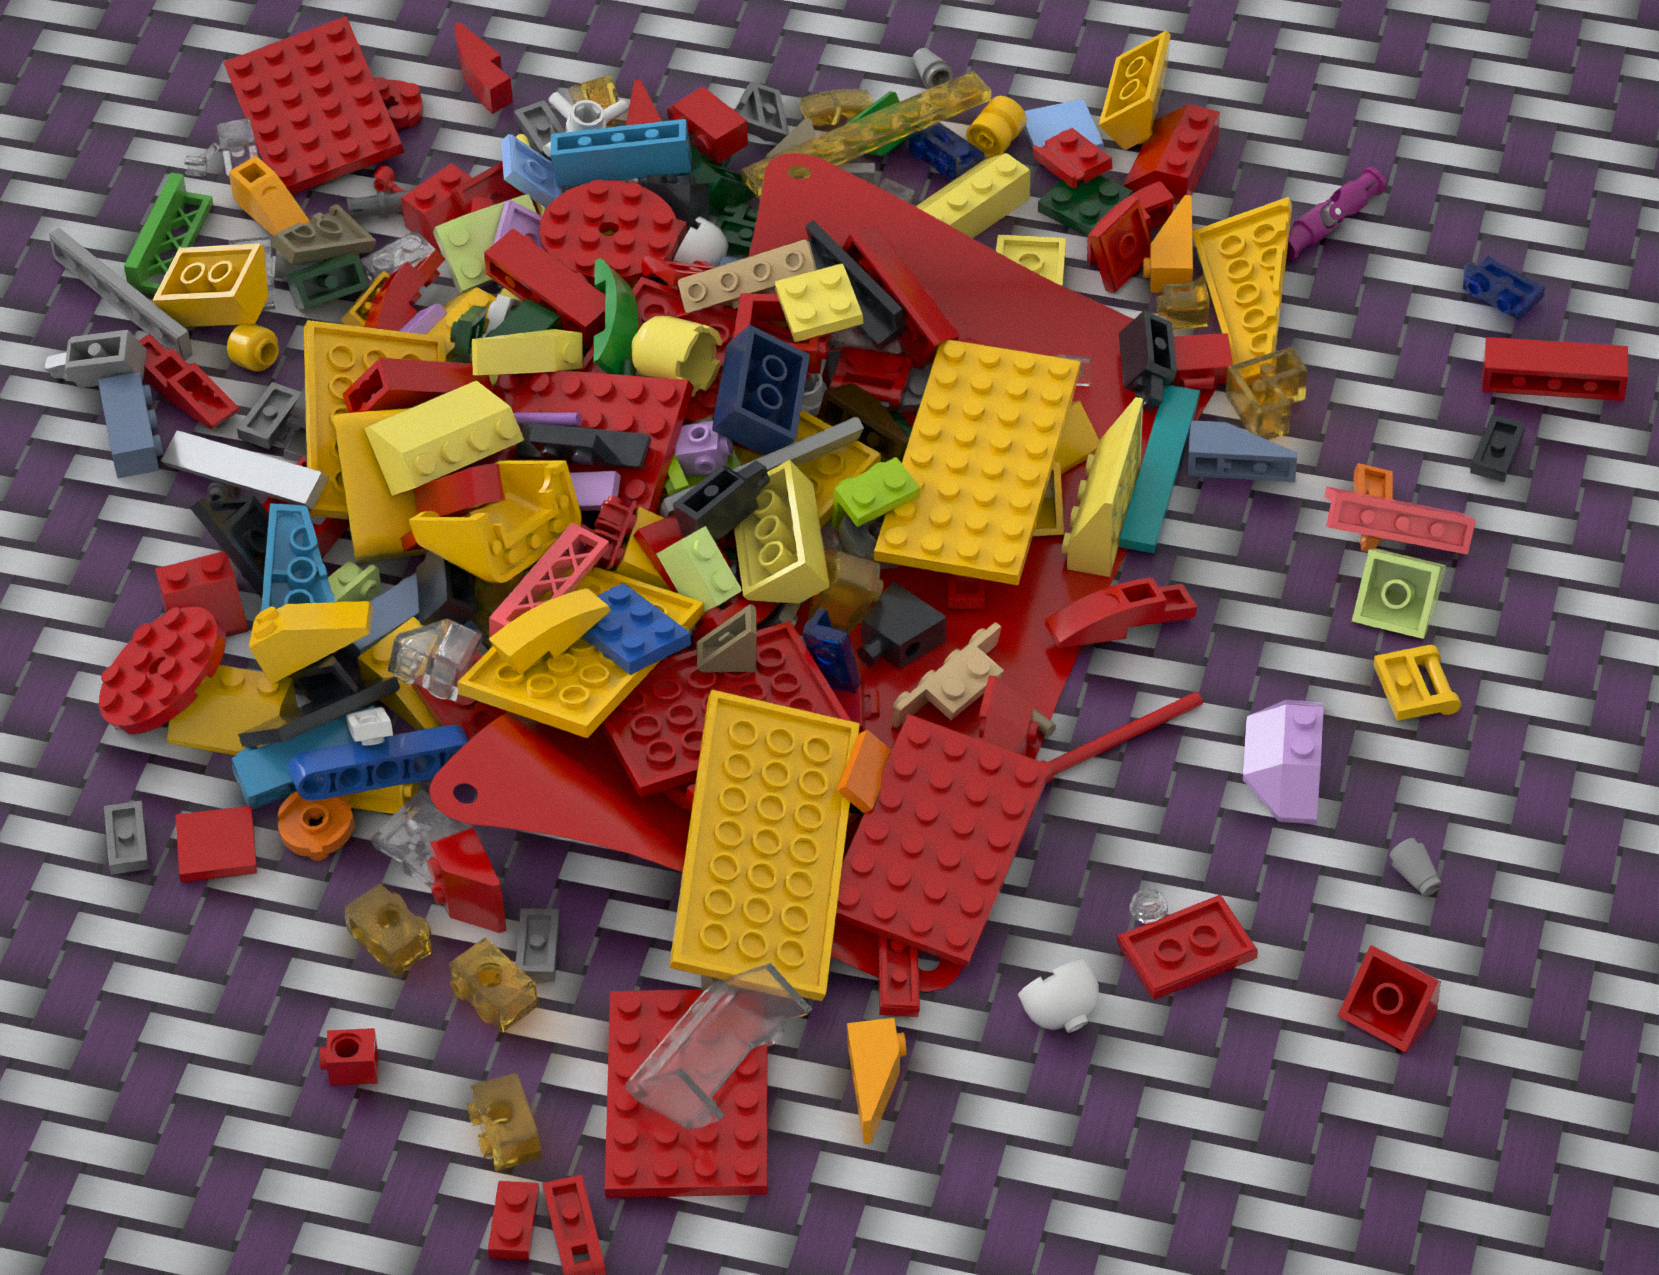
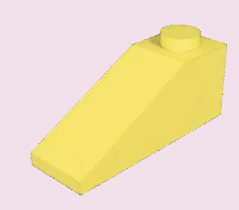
M551 329L472 339L473 375L556 372L557 370L565 371L583 368L582 333Z

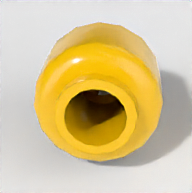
M240 324L231 332L228 338V357L234 364L254 372L264 371L278 357V339L273 331L257 324Z

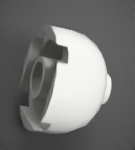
M699 216L695 220L700 225L698 230L692 227L689 229L673 262L694 263V261L698 260L707 261L719 267L721 257L726 256L728 250L726 236L720 228Z
M1085 959L1073 961L1052 970L1054 975L1044 981L1040 976L1018 993L1024 1010L1033 1022L1042 1028L1050 1030L1065 1027L1067 1033L1074 1032L1088 1023L1086 1016L1095 1009L1099 1000V985L1093 969Z

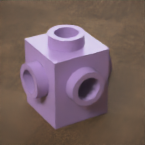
M703 421L697 424L685 425L681 428L676 444L675 456L686 477L701 474L708 475L719 466L728 467V455L733 453L732 440L712 431L713 421Z

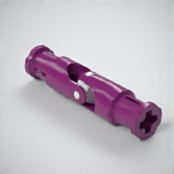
M1374 167L1365 168L1358 179L1348 181L1336 190L1328 200L1322 201L1296 220L1289 230L1286 261L1293 262L1298 258L1301 250L1305 247L1314 246L1340 226L1344 221L1343 217L1355 215L1367 205L1371 197L1384 193L1387 182L1383 174Z

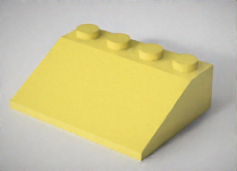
M1136 397L1099 440L1095 455H1088L1085 474L1089 476L1087 481L1081 480L1078 490V501H1081L1080 506H1073L1070 517V527L1073 529L1071 533H1065L1062 544V554H1067V570L1106 577L1111 575L1119 547L1120 534L1141 466L1143 398Z

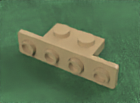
M801 240L679 279L678 286L684 309L687 313H694L719 304L733 307V310L738 311L741 293L777 294L775 281L816 271L817 269L810 242L808 240Z
M995 622L987 630L984 628L979 629L970 639L969 645L963 650H954L946 658L940 669L936 672L934 670L927 672L920 680L916 689L911 693L908 691L903 692L892 706L894 712L891 724L898 728L905 722L908 714L913 716L929 701L950 720H953L984 694L989 675L997 676L1001 679L1004 670L986 655L997 645L1002 627Z

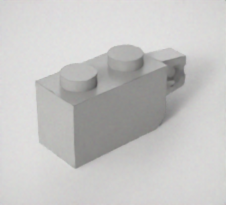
M129 330L75 336L68 340L67 352L46 357L45 370L54 379L63 378L65 381H73L79 388L99 386L98 379L139 371L141 380H143L147 349Z

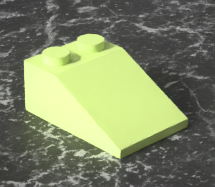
M529 194L511 199L517 204L537 213ZM505 202L463 215L435 227L433 234L445 258L458 294L495 282L486 275L484 252L493 245Z

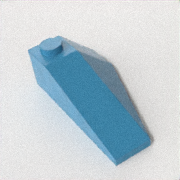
M270 504L261 612L269 607L278 609L285 604L336 602L330 588L325 564H323L318 548V541L307 505Z

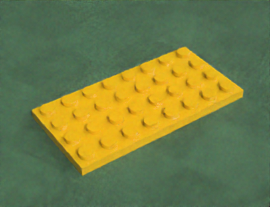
M947 340L938 347L902 461L904 468L920 487L919 497L886 513L874 549V560L1019 585L1079 378L1081 361L954 340Z
M711 690L707 702L669 968L822 1001L824 999L827 989L850 802L837 791V788L858 737L860 723Z

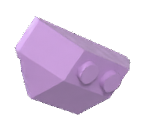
M1284 700L1247 716L1243 781L1259 800L1271 810V814L1278 822L1317 824L1323 702Z

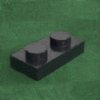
M1492 414L1471 462L1470 473L1505 482L1524 437L1526 423Z

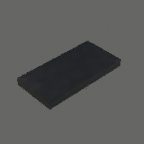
M392 676L355 682L359 687L356 693L312 701L239 733L241 745L246 748L285 742L399 691L400 685L397 677Z

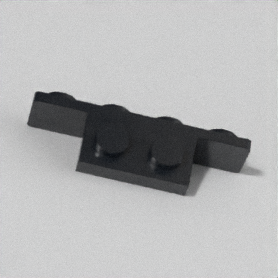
M524 423L521 430L524 441L517 443L514 453L518 458L566 461L567 463L640 470L643 468L652 439L648 434Z

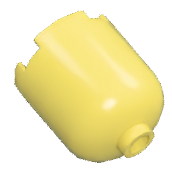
M655 316L646 321L635 334L632 340V361L638 374L642 377L689 380L694 386L691 396H695V392L699 389L706 391L716 378L721 364L720 360L715 359L716 345L721 346L722 340L719 332L710 326L671 316Z

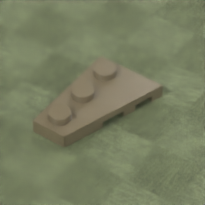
M338 204L330 207L329 213L324 215L319 212L313 215L311 222L307 224L299 222L276 233L272 246L286 261L291 264H302L309 261L329 260L330 258L347 253L361 254L373 252L376 240Z

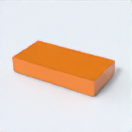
M869 730L858 734L837 791L862 813L868 812L874 807L881 789V774L892 752Z

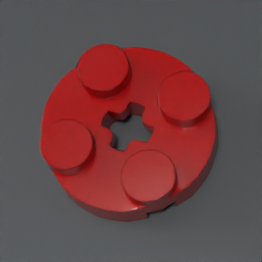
M383 77L373 78L385 106L395 105L391 106L387 111L396 132L399 133V129L409 125V129L415 126L423 115V101L419 86L400 80H387Z

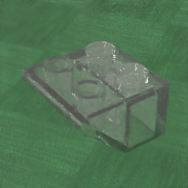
M449 619L399 633L394 639L388 671L393 673L395 678L407 684L415 683L426 688L431 695L439 699L448 698L456 702L459 697L457 682L475 665L482 634Z

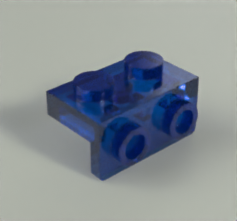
M1489 256L1478 266L1469 262L1464 268L1463 290L1519 321L1544 297V286Z
M819 608L813 618L805 624L803 640L831 689H840L855 694L862 682L849 633L832 629L827 610Z

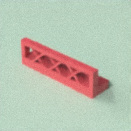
M1326 486L1324 497L1331 500L1326 526L1329 528L1468 555L1476 522V519L1460 512Z
M571 523L489 617L490 638L522 614L547 602L537 601L548 590L552 591L553 596L551 599L572 592L609 549V541ZM584 543L594 547L590 553L583 554ZM572 567L573 573L569 577L561 578Z

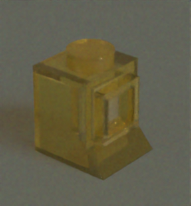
M1204 275L1194 282L1162 285V295L1156 296L1157 314L1159 317L1164 316V319L1171 321L1173 330L1208 326L1209 295Z

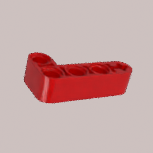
M487 464L468 468L413 489L417 514L423 511H433L440 517L465 516L470 512L506 501L499 464Z

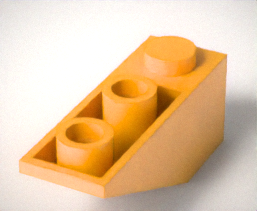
M257 156L229 171L233 201L273 237H275L276 233L299 222L305 224L310 222L278 175Z

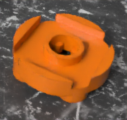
M296 791L282 803L278 812V829L284 845L295 854L309 856L314 861L324 860L330 853L341 848L348 841L356 826L349 800L345 795L308 801L303 799L298 791ZM321 816L324 817L323 823L320 825L310 826L308 821L310 818L317 820Z

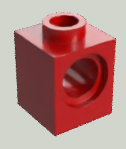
M375 1028L327 1030V1046L320 1047L319 1059L320 1069L328 1071L330 1086L378 1084L379 1050Z

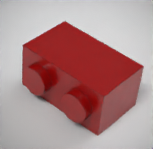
M704 86L672 105L673 120L686 119L690 143L702 155L708 156L716 164L748 146L747 120Z

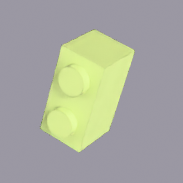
M706 526L657 553L678 593L704 602V612L718 606L742 591Z

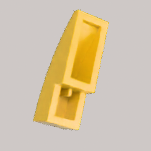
M588 588L570 592L527 611L508 623L489 640L499 656L522 675L546 653L556 659L607 615L611 609Z

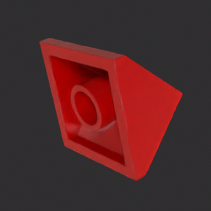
M1370 945L1337 1016L1394 1047L1408 1052L1437 1015L1441 981L1376 946Z

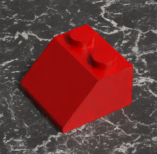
M451 163L402 196L401 202L405 227L441 253L433 231L436 226L463 216L450 191L472 177Z
M224 551L155 568L165 612L174 607L179 609L201 607L208 610L220 621L224 627L226 637L249 631L235 575L229 557Z
M474 827L430 842L432 858L427 860V866L434 883L430 884L436 904H444L449 917L497 933L507 931L501 883Z

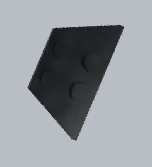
M255 495L242 496L239 499L222 497L213 502H207L206 498L200 499L189 508L262 599L269 513Z

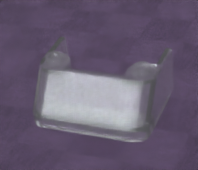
M771 963L736 974L726 980L721 979L701 994L626 1083L625 1089L636 1101L686 1129L695 1127L702 1129L707 1124L719 1121L724 1116L722 1111L716 1106L717 1101L713 1098V1095L754 1047L764 1043L766 1046L774 1044L784 1034L785 1030L782 1027L787 1021L808 1015L812 1008Z

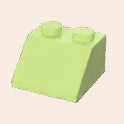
M1376 548L1370 549L1364 567L1352 622L1424 639L1438 601L1446 565Z

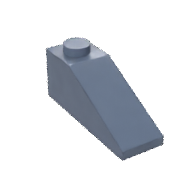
M1191 420L1188 476L1295 482L1297 452L1227 422Z

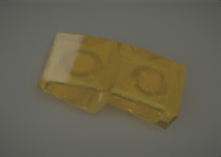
M837 89L800 98L798 105L804 117L812 120V124L823 126L825 124L838 125L841 114L849 118H855L874 102L867 90Z

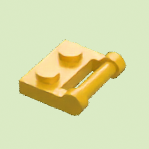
M1426 645L1374 656V668L1397 721L1439 712L1443 715H1451L1461 708V701L1458 695L1452 692L1440 665L1441 655L1435 645ZM1417 665L1426 668L1437 695L1430 696Z

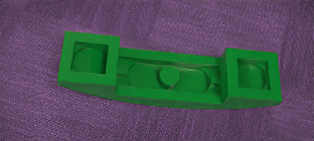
M599 258L595 260L594 286L602 293H606L605 330L594 336V362L607 374L621 375L622 361L631 358L632 340L638 330L637 302L628 283L604 260Z

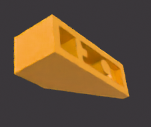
M1185 195L1151 242L1150 258L1143 259V278H1150V292L1192 293V195Z
M894 1018L847 1023L848 1052L863 1144L872 1143L900 1074V1057L907 1056L904 1032H896Z

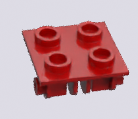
M610 495L608 500L603 501L597 517L598 520L594 524L597 529H593L591 532L608 540L609 549L593 567L611 571L612 567L616 568L619 565L625 552V547L621 546L624 535H630L638 516L633 514L637 501L634 500L627 507L621 505L622 499ZM587 544L583 554L590 553L594 547Z

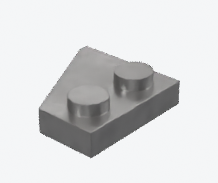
M751 81L734 111L747 120L748 134L757 136L764 141H772L779 144L789 134L780 91Z

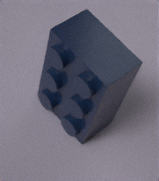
M748 325L726 346L712 431L764 456L791 445L796 441L810 354Z

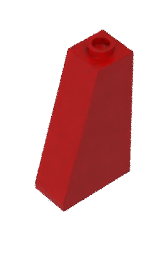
M379 358L343 393L348 413L413 408L474 381H478L493 394L494 392L489 375H473L472 363Z

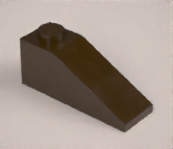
M854 383L825 390L817 416L818 419L833 427L854 417H859L864 429L857 441L881 454L880 462L885 463L897 457L902 463L908 438L879 399Z

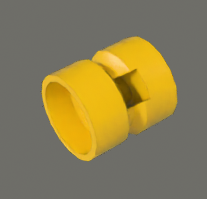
M996 96L968 127L966 131L967 141L974 151L985 158L1001 155L1010 146L1011 141L1026 126V114L1022 107L1013 99L1006 96Z

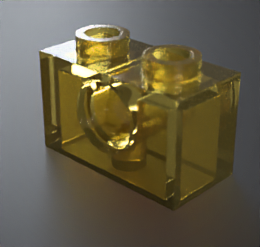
M381 883L344 907L347 931L394 977L431 953L429 939L431 929L427 922L420 915L415 917L407 909L402 897L396 892L390 893Z
M486 937L449 963L451 973L450 987L454 994L462 1001L467 999L475 1007L477 1014L485 1023L489 1024L492 1022L502 1033L539 1006L536 983Z
M517 1072L471 1085L473 1102L466 1103L472 1126L480 1125L482 1134L477 1135L483 1158L491 1157L495 1171L542 1158L539 1134Z

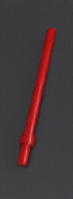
M1194 692L1051 761H1040L1051 765L1050 775L1046 783L1052 781L1053 776L1203 705L1200 694Z

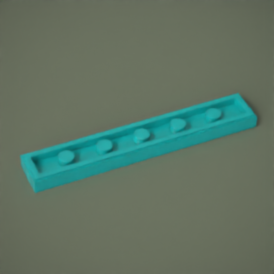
M1172 385L1165 387L1163 402L1159 405L1120 534L1119 547L1155 553L1190 434L1191 420H1194L1200 400V390Z

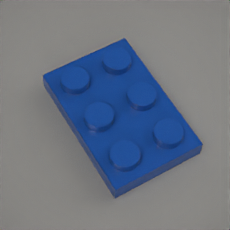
M625 583L614 586L608 591L597 595L610 607L611 611L581 636L629 675L691 645L689 631Z

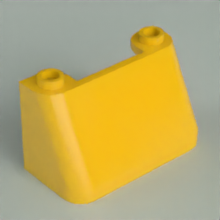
M410 408L333 415L356 565L428 553L426 549L403 552L400 538L412 530L409 520L417 515L414 492L411 489L393 496L391 495L364 429Z
M498 461L495 464H499L506 501L470 512L463 517H440L433 511L420 512L409 520L416 542L422 548L486 582L504 583L541 559L571 523L581 526V511L566 461Z

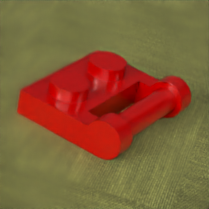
M648 255L643 258L641 264V271L644 276H658L667 282L666 286L677 291H680L678 286L679 279L716 268V266L707 261L696 260L694 263L673 262Z
M843 346L835 375H833L830 389L854 383L879 399V401L888 402L889 406L900 408L911 374L913 358Z

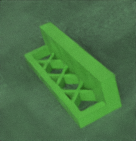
M170 173L124 265L127 282L141 293L156 294L160 284L147 282L148 278L159 273H163L165 276L174 259L172 257L162 261L159 257L160 254L172 249L177 253L179 248L192 247L213 205L212 196L186 191L183 174ZM185 204L200 206L198 210L186 215L183 212ZM183 226L187 227V233L175 238L172 236L171 232Z

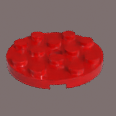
M593 180L590 183L564 192L550 203L540 222V246L548 254L556 255L563 265L574 273L582 274L592 286L595 285V260L599 258L604 260L630 286L636 284L641 277H644L641 271V264L645 256H657L664 261H671L678 246V222L671 207L660 196L638 183ZM609 228H612V232L615 235L605 236L602 233L608 232Z
M174 607L151 624L146 623L138 627L133 634V639L123 648L112 665L102 674L101 680L103 683L99 695V709L103 718L116 730L121 729L128 734L134 735L154 730L183 712L198 697L194 691L206 675L213 678L221 663L225 651L226 634L220 621L208 610L201 607H185L181 609Z

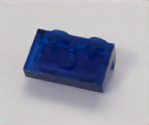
M935 121L925 129H922L915 123L908 127L909 151L915 157L921 158L933 166L940 174L946 175L951 180H955L985 160V153L939 121Z

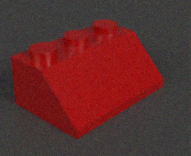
M1186 104L1155 120L1152 134L1143 144L1123 186L1132 190L1134 194L1142 188L1161 181L1173 195L1174 205H1178L1185 195H1193L1219 141L1220 111Z

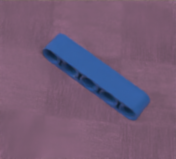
M446 725L384 737V742L375 745H362V741L305 751L295 755L290 760L287 770L299 795L305 800L316 801L433 779L449 759L470 739L462 727Z

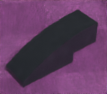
M332 654L287 676L293 679L296 695L305 694L310 701L353 694L359 689L354 680Z

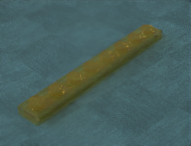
M971 71L742 168V180L760 199L766 166L771 159L789 153L808 154L822 158L837 166L991 100V89L974 71ZM794 166L788 170V175L795 179H805L811 175V171L803 166Z

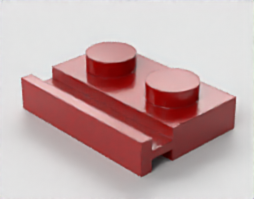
M1074 128L1062 131L1058 135L1046 140L1045 145L1042 147L1037 145L1032 147L1033 158L1071 188L1077 187V182L1080 180L1087 182L1113 169L1112 157Z

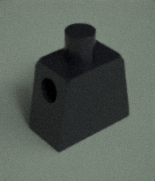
M894 581L862 618L861 636L863 645L857 650L858 656L868 666H873L881 658H884L897 668H903L946 641V616Z

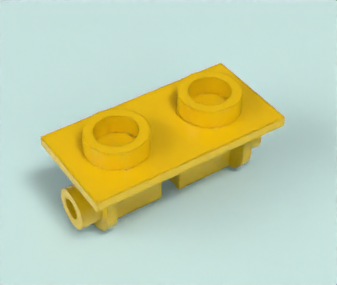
M412 782L345 796L349 800L350 807L354 809L410 816L419 785Z

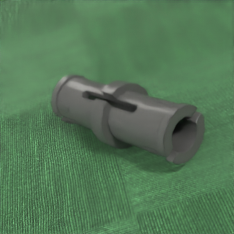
M379 191L375 196L347 198L349 215L353 219L379 215L381 219L388 218L387 214L403 212L401 197L410 191L389 194Z

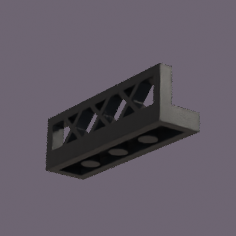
M814 220L805 225L816 269L820 270L843 263L863 314L864 324L855 327L881 351L907 331L902 308Z

